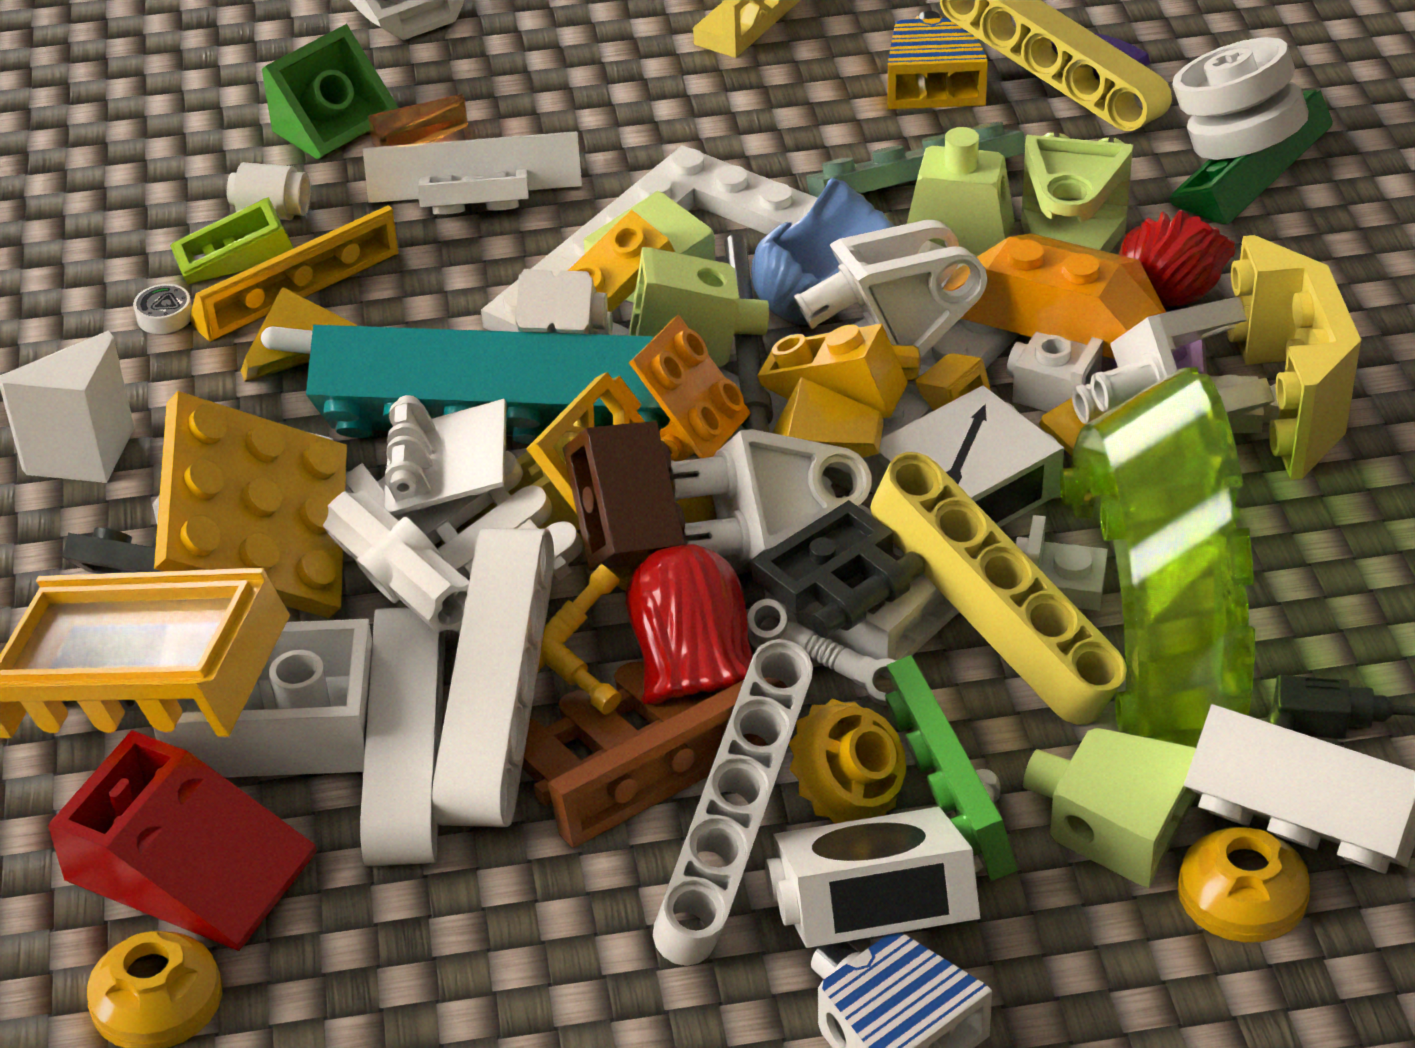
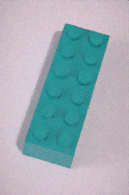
M313 325L306 395L330 427L336 429V433L342 436L366 438L372 436V430L389 431L393 427L389 419L390 408L400 397L406 395L418 398L425 406L431 419L505 399L507 403L506 435L513 436V440L516 442L531 444L597 376L606 372L609 373L612 379L621 376L642 404L637 411L645 422L657 421L660 431L670 421V418L629 364L655 336ZM599 397L593 404L594 427L613 425V414Z

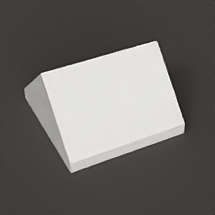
M106 331L0 375L2 398L21 468L25 474L107 483L135 429L113 335Z

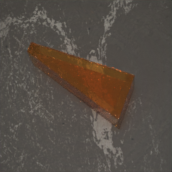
M463 94L368 115L374 147L432 143L468 126Z

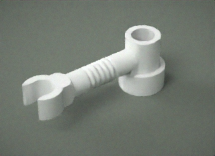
M763 599L756 602L750 608L747 616L748 639L756 651L758 647L767 641L777 639L792 641L801 646L812 660H817L818 663H823L824 666H829L830 669H835L836 672L852 679L858 685L866 688L868 695L874 702L887 706L884 696L886 693L877 690L874 687V683L878 675L883 672H889L887 664L896 660L890 658L875 660L849 648H844L843 645H838L837 642L833 643L831 639L822 638L815 631L798 624L792 610L776 600ZM770 617L780 619L775 629L771 631L760 629L765 619Z

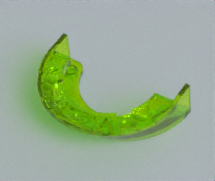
M1198 367L1178 369L1083 426L1074 445L1071 468L1060 470V493L1063 505H1072L1077 519H1090L1093 514L1096 498L1100 496L1102 500L1100 504L1102 536L1104 541L1113 540L1122 596L1125 662L1127 668L1125 691H1117L1115 695L1118 729L1120 732L1129 731L1130 735L1193 748L1197 747L1211 704L1249 716L1255 659V628L1249 626V604L1245 585H1254L1250 529L1236 527V522L1240 518L1239 507H1235L1237 489L1243 485L1242 474L1232 429L1221 396L1208 374H1198Z

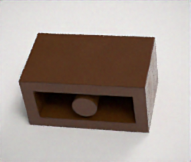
M657 421L586 428L563 447L589 571L596 570L600 564H603L608 569L640 565L657 550L685 545L683 538L685 517L681 506L674 499L669 477L671 456L667 445L661 441Z

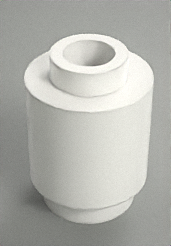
M243 162L239 165L236 173L232 172L229 175L227 182L228 203L235 205L237 212L269 197L279 218L282 220H292L294 215L304 216L308 211L311 197L310 178L306 172H297L294 166Z

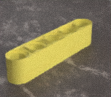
M940 0L941 9L952 22L1120 130L1134 131L1161 117L1170 108L1172 101L1171 89L1160 75L1042 0ZM1010 15L1013 16L1016 22V28L1011 22ZM1051 41L1057 47L1058 55L1054 52ZM1092 67L1097 70L1100 82L1095 78ZM1134 93L1140 98L1143 110L1137 105Z
M905 452L897 455L890 462L872 499L870 506L872 517L893 532V542L904 554L914 552L921 558L925 566L924 575L1058 716L1076 725H1087L1096 721L1125 680L1127 668L1120 652L938 463L918 452Z

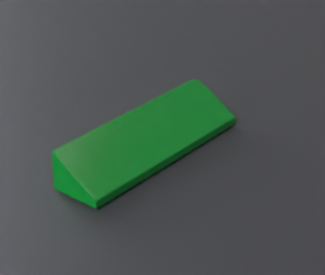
M1314 89L1303 92L1309 111L1308 121L1296 133L1282 142L1258 152L1235 158L1209 159L1169 197L1171 204L1216 223H1231L1332 127L1333 121L1321 90L1316 91Z

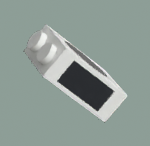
M983 385L881 438L879 454L869 456V470L872 477L870 492L874 495L890 462L897 455L905 452H918L938 463L998 527L1007 524L1061 494L1064 447L1052 435L1042 431L1021 415L1014 406L1004 402Z
M940 807L773 834L776 858L765 859V873L769 895L772 902H778L784 926L794 924L806 948L980 919L973 848Z

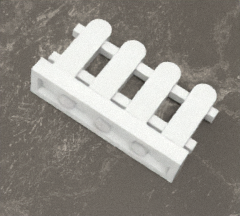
M506 451L505 486L488 490L479 495H469L432 505L423 510L412 511L405 517L411 520L434 545L442 540L445 544L438 548V551L442 555L443 560L449 565L451 564L462 576L468 578L471 575L476 542L481 529H538L537 527L550 517L552 503L544 490L539 486H526L512 496L508 493L509 490L520 482L523 470L515 456L511 452ZM363 463L346 474V484L353 493L364 490L384 508L385 476L376 481ZM494 502L497 505L459 534L455 530ZM399 514L394 517L400 521L404 516ZM564 521L556 522L546 528L550 530L553 538V575L558 581L572 572L568 564L581 553L583 548L582 538L576 528L571 523Z

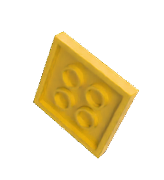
M177 391L166 404L154 569L164 572L263 568L285 606L330 618L341 609L343 549L333 541L323 527V524L328 516V505L345 491L347 445Z

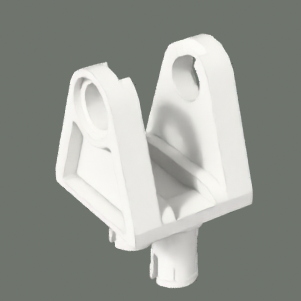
M923 220L841 238L829 244L839 263V272L800 294L797 293L794 295V299L797 305L801 307L799 309L811 329L857 303L863 310V319L853 325H857L860 328L883 324L892 345H915L919 348L922 358L981 298L986 289L987 274L985 267L974 254L963 247H959L956 235L946 224L938 220ZM940 238L945 241L946 248L918 254L920 247L927 240ZM958 264H965L969 267L971 274H968V279L963 286L953 291H946L941 288V284L955 271Z
M1241 298L1224 299L1147 317L1110 343L1118 368L1106 372H1096L1092 374L1090 384L1077 385L1072 389V401L1080 421L1086 424L1094 419L1126 410L1134 412L1148 403L1155 409V412L1141 437L1145 446L1260 409L1275 402L1267 378L1191 395L1188 384L1182 385L1172 352L1177 347L1236 328L1235 324L1247 321Z
M754 429L739 431L724 446L717 450L713 457L675 462L671 460V471L669 474L670 481L673 482L672 490L675 501L708 495L713 497L717 519L693 523L685 522L683 536L685 545L696 544L711 549L722 557L725 556V559L730 563L737 575L752 569L753 559L846 501L850 500L859 506L868 497L872 487L871 472L867 463L858 453L848 448ZM837 467L845 473H850L853 480V490L849 493L848 497L836 498L830 486L832 482L828 477L822 475L824 468Z

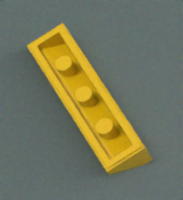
M387 205L196 293L190 313L191 325L211 342L268 315L282 287L305 298L398 254L393 209Z

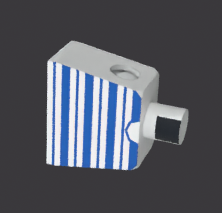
M902 932L887 934L862 953L846 941L819 946L812 957L811 968L824 979L818 987V1025L822 1035L832 1048H975L990 1036L992 990L980 980Z

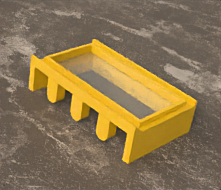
M263 568L38 576L36 582L40 588L0 654V738H12L27 712L41 730L47 733L59 732L68 716V710L62 701H77L91 723L98 730L113 733L125 715V710L119 700H135L149 723L155 729L162 732H172L183 713L176 699H194L217 737H229L290 614Z

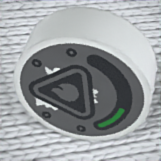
M174 284L154 285L140 292L134 299L133 306L137 324L146 332L170 334L184 328L190 322L192 309L190 295L181 286Z

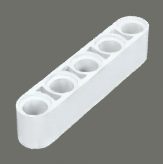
M484 528L478 534L433 780L432 806L435 820L439 825L508 827L513 820L554 572V543L549 529Z
M409 607L376 609L374 614L360 817L361 850L366 867L436 863L438 823L433 813L432 789L443 724L445 630L436 633Z
M782 639L767 641L758 647L752 657L658 912L653 929L655 946L664 958L674 964L688 966L698 964L708 958L716 946L730 912L812 679L813 665L810 656L801 646L792 641ZM764 678H777L783 681L788 688L774 687ZM743 734L758 735L768 743V746L753 745L743 737ZM720 793H737L747 801L748 805H732L725 801ZM704 851L714 852L725 860L727 866L719 868L710 866L701 860L698 853ZM683 912L694 914L702 920L706 928L697 931L687 929L679 924L674 915Z

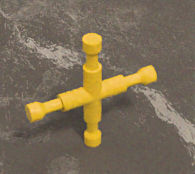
M600 564L591 574L589 585L573 602L568 600L545 625L538 672L547 664L569 685L577 684L590 696L591 704L602 714L606 715L619 705L622 698L621 693L609 683H600L588 672V665L564 645L573 632L588 618L585 613L601 595L610 593L620 583V579L603 564Z

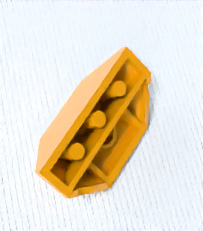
M1029 233L1008 237L977 256L986 270V289L981 298L960 319L1033 337L1036 331L1048 335H1057L1085 345L1089 343L1092 337L1103 340L1102 356L1115 359L1110 343L1147 317L1166 313L1140 260ZM964 264L956 269L942 289L953 291L963 286L968 279V274H971L969 267Z

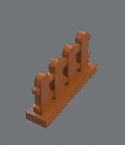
M630 662L619 667L614 674L616 688L621 693L622 698L619 705L611 713L602 714L591 704L590 696L584 690H575L565 694L559 701L561 720L544 727L538 721L530 719L522 769L537 782L534 784L536 798L544 806L552 803L559 835L572 848H575L708 777L744 680L727 689L719 688L712 692L701 691L705 696L695 701L685 695L681 698L673 697L660 704H644L641 700L644 693V662ZM764 678L774 687L788 688L783 681L777 678ZM634 709L650 724L637 730L621 715ZM743 734V737L753 745L762 747L768 745L758 735ZM578 738L594 753L580 760L564 744Z

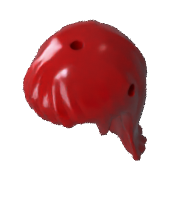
M696 544L667 547L657 550L648 556L632 575L626 589L625 601L628 617L639 642L644 660V693L641 698L643 703L660 704L673 697L681 698L686 694L694 695L700 691L712 692L719 688L727 689L744 680L753 654L748 639V618L742 586L736 571L730 563L713 550Z

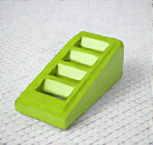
M269 197L170 244L187 284L245 271L294 249ZM205 254L204 257L198 260L194 258L196 255Z

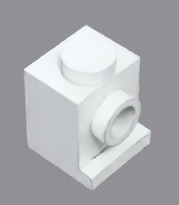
M1036 331L1028 344L1016 342L1010 352L1007 363V375L1013 377L1012 402L1049 412L1072 398L1073 387L1081 384H1090L1092 374L1101 371L1103 340L1092 337L1089 343L1085 345L1067 340L1061 336L1048 335Z

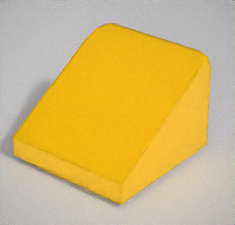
M955 353L945 355L915 381L920 394L933 411L982 385L991 391L983 358Z

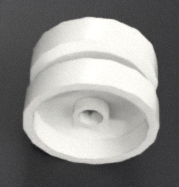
M1263 37L1226 45L1198 57L1185 65L1174 76L1172 85L1180 109L1186 114L1192 115L1188 120L1187 130L1194 151L1200 157L1218 160L1258 152L1282 142L1296 133L1308 121L1309 111L1302 89L1294 82H1290L1294 77L1295 67L1286 42L1280 38Z

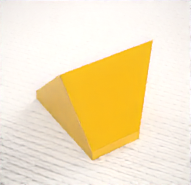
M282 287L245 356L241 368L244 382L309 363L310 354L267 349L261 342L262 332L266 328L275 326L312 331L313 325H357Z
M800 377L772 433L848 448L858 453L862 458L879 454L884 420L880 411Z

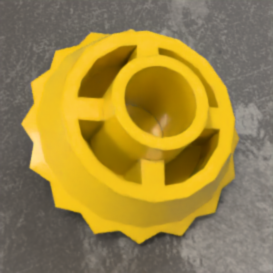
M832 698L826 705H812L809 715L796 721L797 734L789 742V747L794 756L789 770L799 780V795L811 801L816 816L829 817L834 824L885 816L887 811L896 807L897 794L901 790L906 774L905 750L898 733L886 718L869 708L861 707L856 702L844 703Z

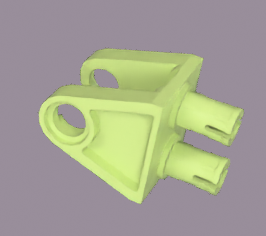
M1054 132L1044 136L1027 135L1025 141L1021 224L1024 233L1041 235L1110 253L1126 231L1133 144H1124V142L1117 138H1114V143L1109 142V137L1099 141L1070 139L1062 133H1059L1058 138L1054 137Z

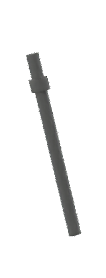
M733 234L728 236L724 242L726 263L735 268L739 298L753 299L746 239L739 234ZM734 334L740 391L744 398V404L751 412L741 426L745 430L754 429L769 432V424L773 419V407L770 394L761 386L757 377L762 368L758 335Z

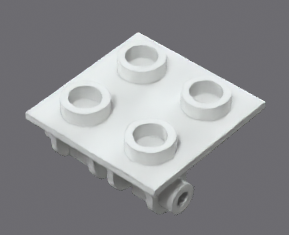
M410 395L400 397L391 406L389 411V419L393 427L389 430L387 439L384 508L395 516L410 511L423 510L432 505L469 495H479L488 490L505 486L507 413L505 399L431 419L425 406L418 398Z

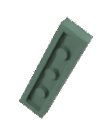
M1003 122L987 123L971 128L979 134V150L999 152L1005 158L1025 153L1024 132L1004 129ZM945 134L923 139V148L905 152L904 146H891L872 152L873 160L855 164L854 158H841L822 163L823 172L806 176L809 195L818 198L831 178L846 182L857 193L917 180L925 149L930 146L945 147Z

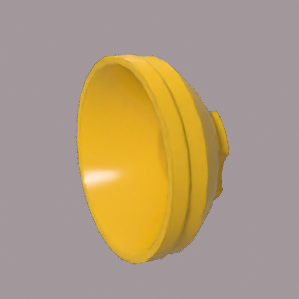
M1231 827L1211 832L1199 838L1188 849L1180 867L1177 889L1180 902L1186 913L1197 925L1211 934L1227 940L1244 943L1264 942L1283 936L1292 931L1302 921L1308 909L1310 878L1307 866L1301 856L1285 841L1261 829ZM1250 849L1262 854L1269 864L1260 870L1247 871L1234 866L1227 856L1235 850Z
M172 931L142 932L118 943L100 958L92 970L87 984L88 1008L95 1028L105 1039L116 1046L123 1048H169L183 1043L198 1034L211 1021L219 1008L222 998V979L210 951L203 943L193 937ZM158 954L169 960L166 967L160 973L150 978H136L127 973L130 965L136 959L145 955Z

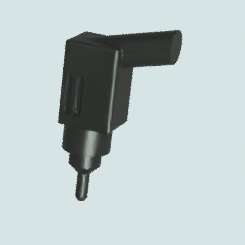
M1278 675L1273 703L1266 722L1308 736L1346 739L1348 727L1371 728L1372 722H1386L1392 715L1415 716V706L1394 705L1386 695H1374L1373 688L1349 686V679Z

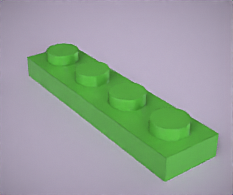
M910 655L887 664L895 690L884 695L888 709L899 732L911 729L912 732L905 736L920 773L932 769L933 774L928 775L927 779L938 807L945 814L955 812L956 817L951 818V822L973 848V856L977 855L991 881L1018 871L1003 820L914 658Z

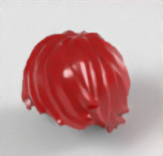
M1179 210L1171 222L1168 214L1163 211L1157 222L1148 217L1141 224V227L1136 226L1127 233L1122 242L1119 255L1140 260L1163 307L1183 306L1204 297L1221 278L1222 269L1230 258L1235 255L1236 243L1229 240L1227 236L1220 234L1217 227H1211L1208 223L1202 222L1199 216H1189L1188 213Z

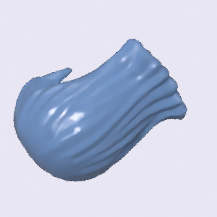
M831 178L811 210L793 226H791V222L779 225L758 243L751 268L754 290L760 300L768 301L769 310L775 315L793 324L809 325L799 308L801 307L797 305L794 295L806 291L839 272V263L829 244L841 238L895 227V225L888 220L882 211L876 210L863 195L857 193L846 182Z

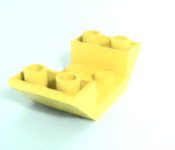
M1256 235L1243 236L1240 260L1232 262L1231 283L1235 297L1241 298L1247 321L1235 324L1236 328L1228 330L1226 333L1230 342H1237L1245 365L1286 361L1285 372H1279L1276 376V398L1280 408L1278 419L1271 420L1269 441L1273 455L1282 457L1290 480L1303 479L1346 434L1361 338L1328 265Z

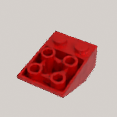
M133 730L126 735L48 824L64 881L237 951H240L317 852L316 844L189 751Z

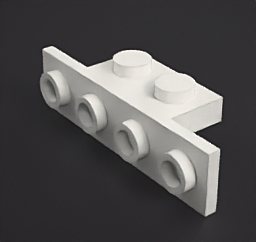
M577 132L363 148L368 203L419 199L420 207L432 206L433 214L460 213L465 211L464 204L486 202L488 210H506L517 208L519 206V199H529V190L582 186Z

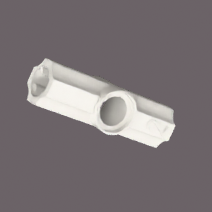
M364 490L357 493L344 491L328 505L329 512L323 527L333 541L356 560L359 568L375 587L392 603L401 600L436 633L444 630H454L457 632L461 629L469 586L468 579L458 573L451 564L449 565L443 560L435 545L408 518L403 517L398 521Z

